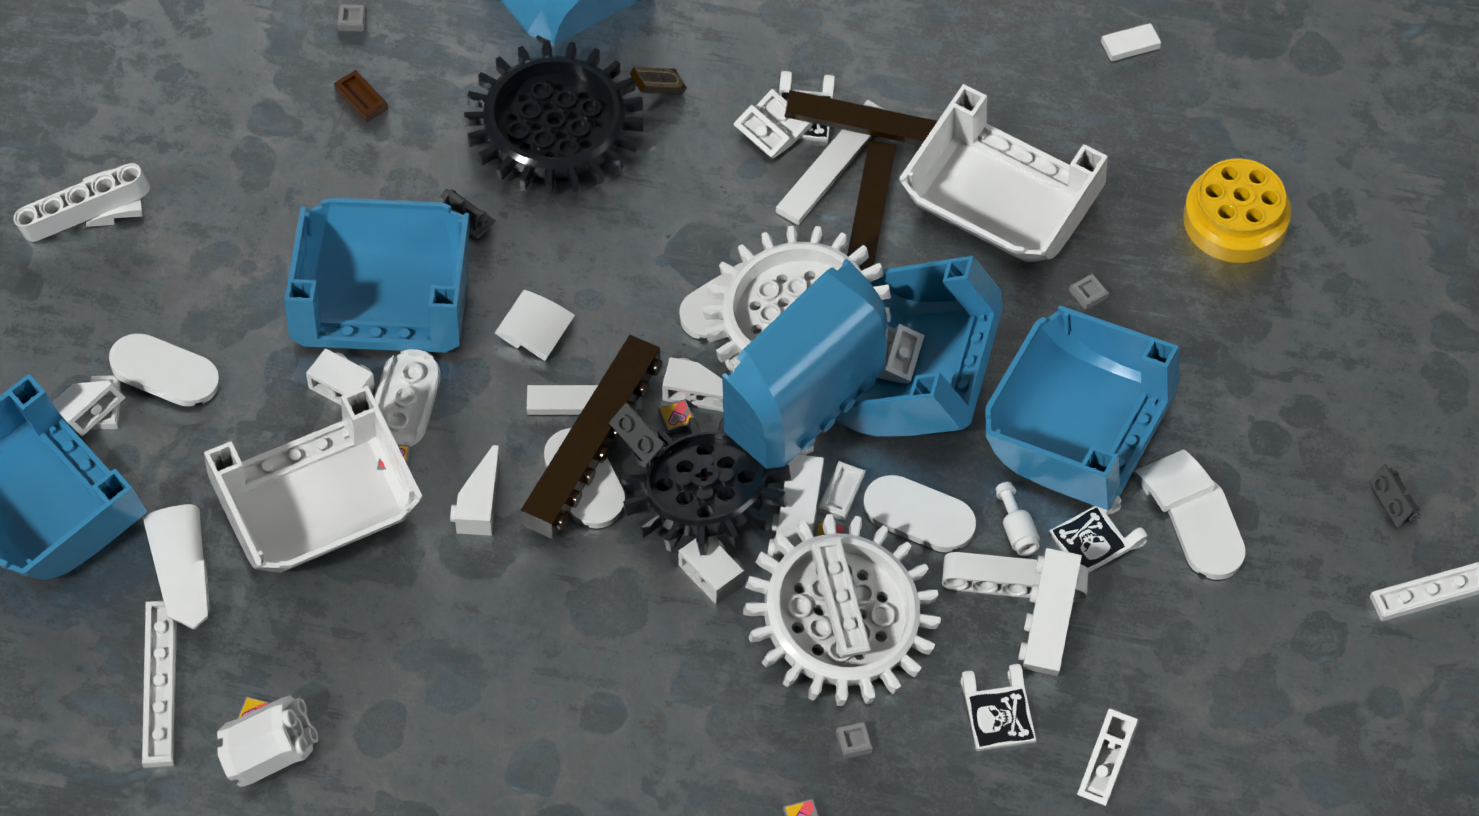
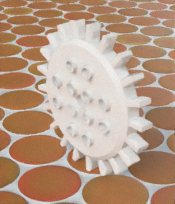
M788 226L786 234L788 243L774 246L773 239L767 232L762 233L764 251L753 255L750 249L741 244L738 246L740 258L745 264L739 269L723 261L719 265L721 275L731 280L728 286L708 283L709 296L723 299V305L703 306L705 320L724 319L723 324L705 329L709 343L729 337L730 342L716 350L718 360L722 363L735 354H740L759 335L753 334L754 331L761 330L762 332L822 274L832 267L839 270L846 258L869 282L884 276L881 264H875L861 271L858 266L869 258L867 247L862 245L848 257L843 253L848 245L846 234L841 232L831 247L823 245V234L820 226H815L810 242H798V234L794 226ZM810 276L815 277L813 280H806ZM780 280H787L783 284L778 283ZM888 284L874 287L881 300L891 298ZM783 303L788 304L786 307H780ZM755 306L760 307L758 310H752ZM885 307L887 322H890V310ZM738 361V362L736 363V365L734 366V369L738 366V364L740 363V361Z
M827 514L823 521L825 535L814 537L810 526L804 519L799 521L796 527L797 533L802 540V543L796 547L781 532L775 536L773 543L784 554L780 562L762 551L759 554L755 563L772 573L770 581L749 576L745 588L765 594L764 603H746L743 608V615L764 616L766 626L755 628L751 631L748 638L750 643L771 638L776 648L766 654L762 664L768 667L775 664L780 658H784L792 666L785 674L784 686L789 687L792 685L800 673L813 679L809 688L808 699L814 701L821 693L823 683L836 685L835 699L837 706H844L849 695L848 686L859 685L865 703L870 704L875 699V690L871 681L881 678L886 688L893 695L901 687L898 678L892 672L897 665L914 678L922 667L910 658L907 652L910 648H913L921 653L930 655L934 649L935 644L916 634L918 627L937 629L941 617L920 613V604L935 602L939 594L938 590L929 589L917 592L914 581L925 576L929 568L926 564H922L909 571L906 570L900 561L907 556L911 548L908 542L900 545L894 553L881 546L887 538L888 527L884 525L876 531L873 541L860 537V530L862 528L861 517H854L849 526V534L836 533V522L833 514ZM837 538L842 540L860 610L865 616L863 621L871 647L870 653L862 654V660H858L854 656L840 659L821 584L816 573V566L810 547L812 543ZM857 574H864L866 576V580H859ZM794 587H801L804 593H796ZM877 596H884L886 598V602H879L877 600ZM820 608L824 615H816L814 609ZM792 626H799L802 632L795 633L792 630ZM875 635H882L885 641H877ZM812 648H819L822 655H815L812 652Z

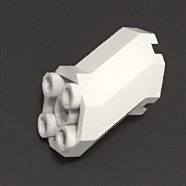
M291 696L280 698L239 719L226 722L217 731V739L223 738V746L217 747L218 757L228 779L231 781L239 780L237 785L243 787L295 762L305 760L313 751V744L318 742V733L308 719L306 704L302 698L294 699Z

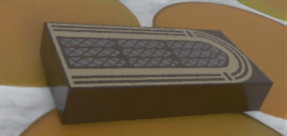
M633 67L629 73L641 93L683 95L687 89L676 69Z

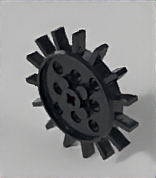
M724 415L719 423L717 432H701L695 417L689 418L688 430L690 435L676 441L663 429L657 431L658 437L665 443V453L660 457L655 456L646 465L634 452L636 464L647 468L646 475H622L624 490L645 491L644 495L623 501L627 516L650 510L651 515L637 524L642 538L663 526L669 530L664 538L666 551L672 552L684 535L697 537L696 543L701 556L707 554L709 547L708 537L726 533L729 542L736 549L741 547L737 528L750 521L765 532L770 528L768 517L759 511L763 503L786 508V493L769 489L768 484L791 481L789 465L766 469L724 432Z

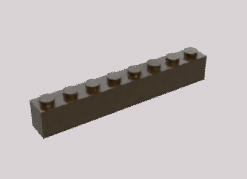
M629 334L520 510L522 526L551 539L554 538L558 530L562 531L568 521L569 511L572 507L576 508L578 506L585 485L589 486L592 483L596 474L595 469L599 462L604 463L609 454L610 444L613 440L617 441L620 437L609 422L625 403H628L635 410L639 397L643 398L648 391L651 377L658 375L663 363L660 360V347Z

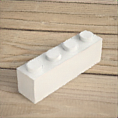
M797 454L787 464L790 468L791 481H785L784 489L778 488L779 491L786 493L787 505L786 508L780 507L779 514L774 513L772 531H777L776 535L781 532L795 547L802 543L796 529L799 521L805 519L811 528L812 534H814L823 476L824 458ZM770 539L768 555L780 562L784 554L777 549L773 543L774 539Z
M1046 548L1044 556L1038 555L1035 573L1040 574L1038 585H1032L1029 602L1035 604L1033 614L1027 613L1024 631H1029L1027 643L1021 642L1018 660H1023L1022 669L1058 676L1082 555Z

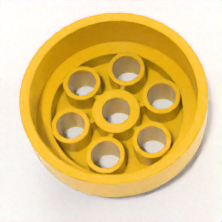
M1227 159L1209 167L1191 185L1184 207V226L1190 239L1206 254L1232 263L1253 262L1269 256L1282 244L1291 218V205L1282 181L1270 168L1249 159Z

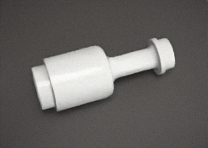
M1003 482L996 487V496L998 499L1003 500L1008 515L1003 520V526L1012 549L1017 551V554L1020 556L1030 555L1040 547V537L1032 517L1028 511L1019 510L1014 498L1016 489L1012 483Z

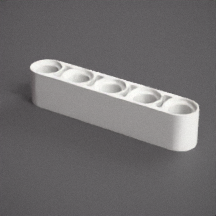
M128 163L23 206L15 212L13 219L26 240L31 242L39 241L146 196L150 190V184L139 165Z
M951 552L944 556L942 585L954 591L1030 598L1032 585L1039 584L1040 574L1035 573L1037 564L1035 559ZM1081 564L1073 602H1081L1087 598L1088 568Z

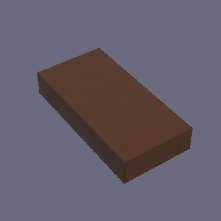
M356 70L334 83L335 90L365 122L370 121L388 109V103Z

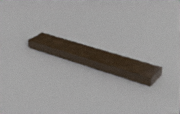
M789 90L784 117L919 146L923 144L938 122L936 120Z
M869 141L847 254L849 257L862 245L867 247L869 258L858 266L861 271L873 266L875 263L895 155V144Z

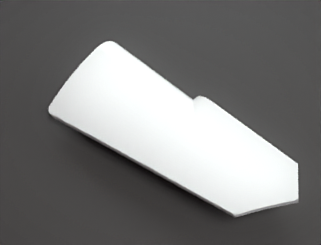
M184 504L148 513L143 516V521L167 617L195 630L208 618V612L210 611L208 577L205 559H203L200 509L196 505Z

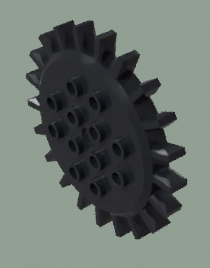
M543 41L542 57L530 59L527 50L523 46L518 47V60L520 64L511 67L499 56L495 59L496 69L501 74L497 80L483 72H480L478 75L479 86L489 90L488 94L469 91L467 94L468 105L484 108L483 111L464 112L465 126H484V129L467 133L469 146L472 147L487 142L490 145L478 153L479 163L483 166L497 157L503 161L496 168L497 179L502 181L515 169L522 172L519 179L521 190L526 191L534 176L544 178L546 194H552L555 187L554 179L568 177L569 186L573 192H577L580 185L578 175L589 172L598 184L604 182L603 170L599 166L604 161H607L618 170L624 167L623 157L615 151L617 147L636 152L637 138L623 133L624 130L643 132L644 118L625 116V113L643 111V98L641 96L623 99V95L635 91V82L632 77L618 83L613 81L621 73L620 62L616 60L607 68L601 70L597 67L600 62V50L595 48L589 54L586 61L577 59L575 42H569L565 56H552V47L549 41ZM554 117L562 120L557 125H552L547 121ZM595 126H600L601 128H600V129H595L594 127H595ZM589 146L590 148L583 149L582 147Z

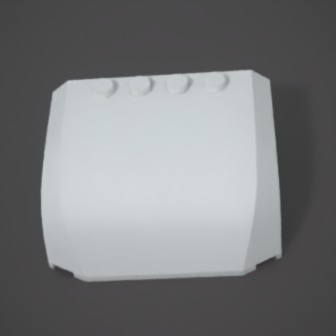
M963 84L899 179L917 207L1024 262L1033 263L1053 259L1071 237L1106 184L1108 156L1083 144L1069 165L987 124V95Z
M368 385L341 396L343 421L241 462L232 441L204 452L208 477L253 568L276 573L292 569L403 522L422 499V494ZM379 458L384 463L386 470H377Z

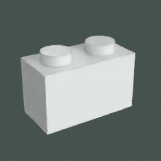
M326 348L306 372L309 389L340 405L341 396L367 385L371 393L375 389L374 376L368 367L361 364L357 365L349 361L343 354L339 352L334 353Z
M711 536L708 537L709 547L707 554L700 556L695 538L679 550V566L717 605L743 586L744 567L737 558H731L727 554L724 545L718 538H712Z

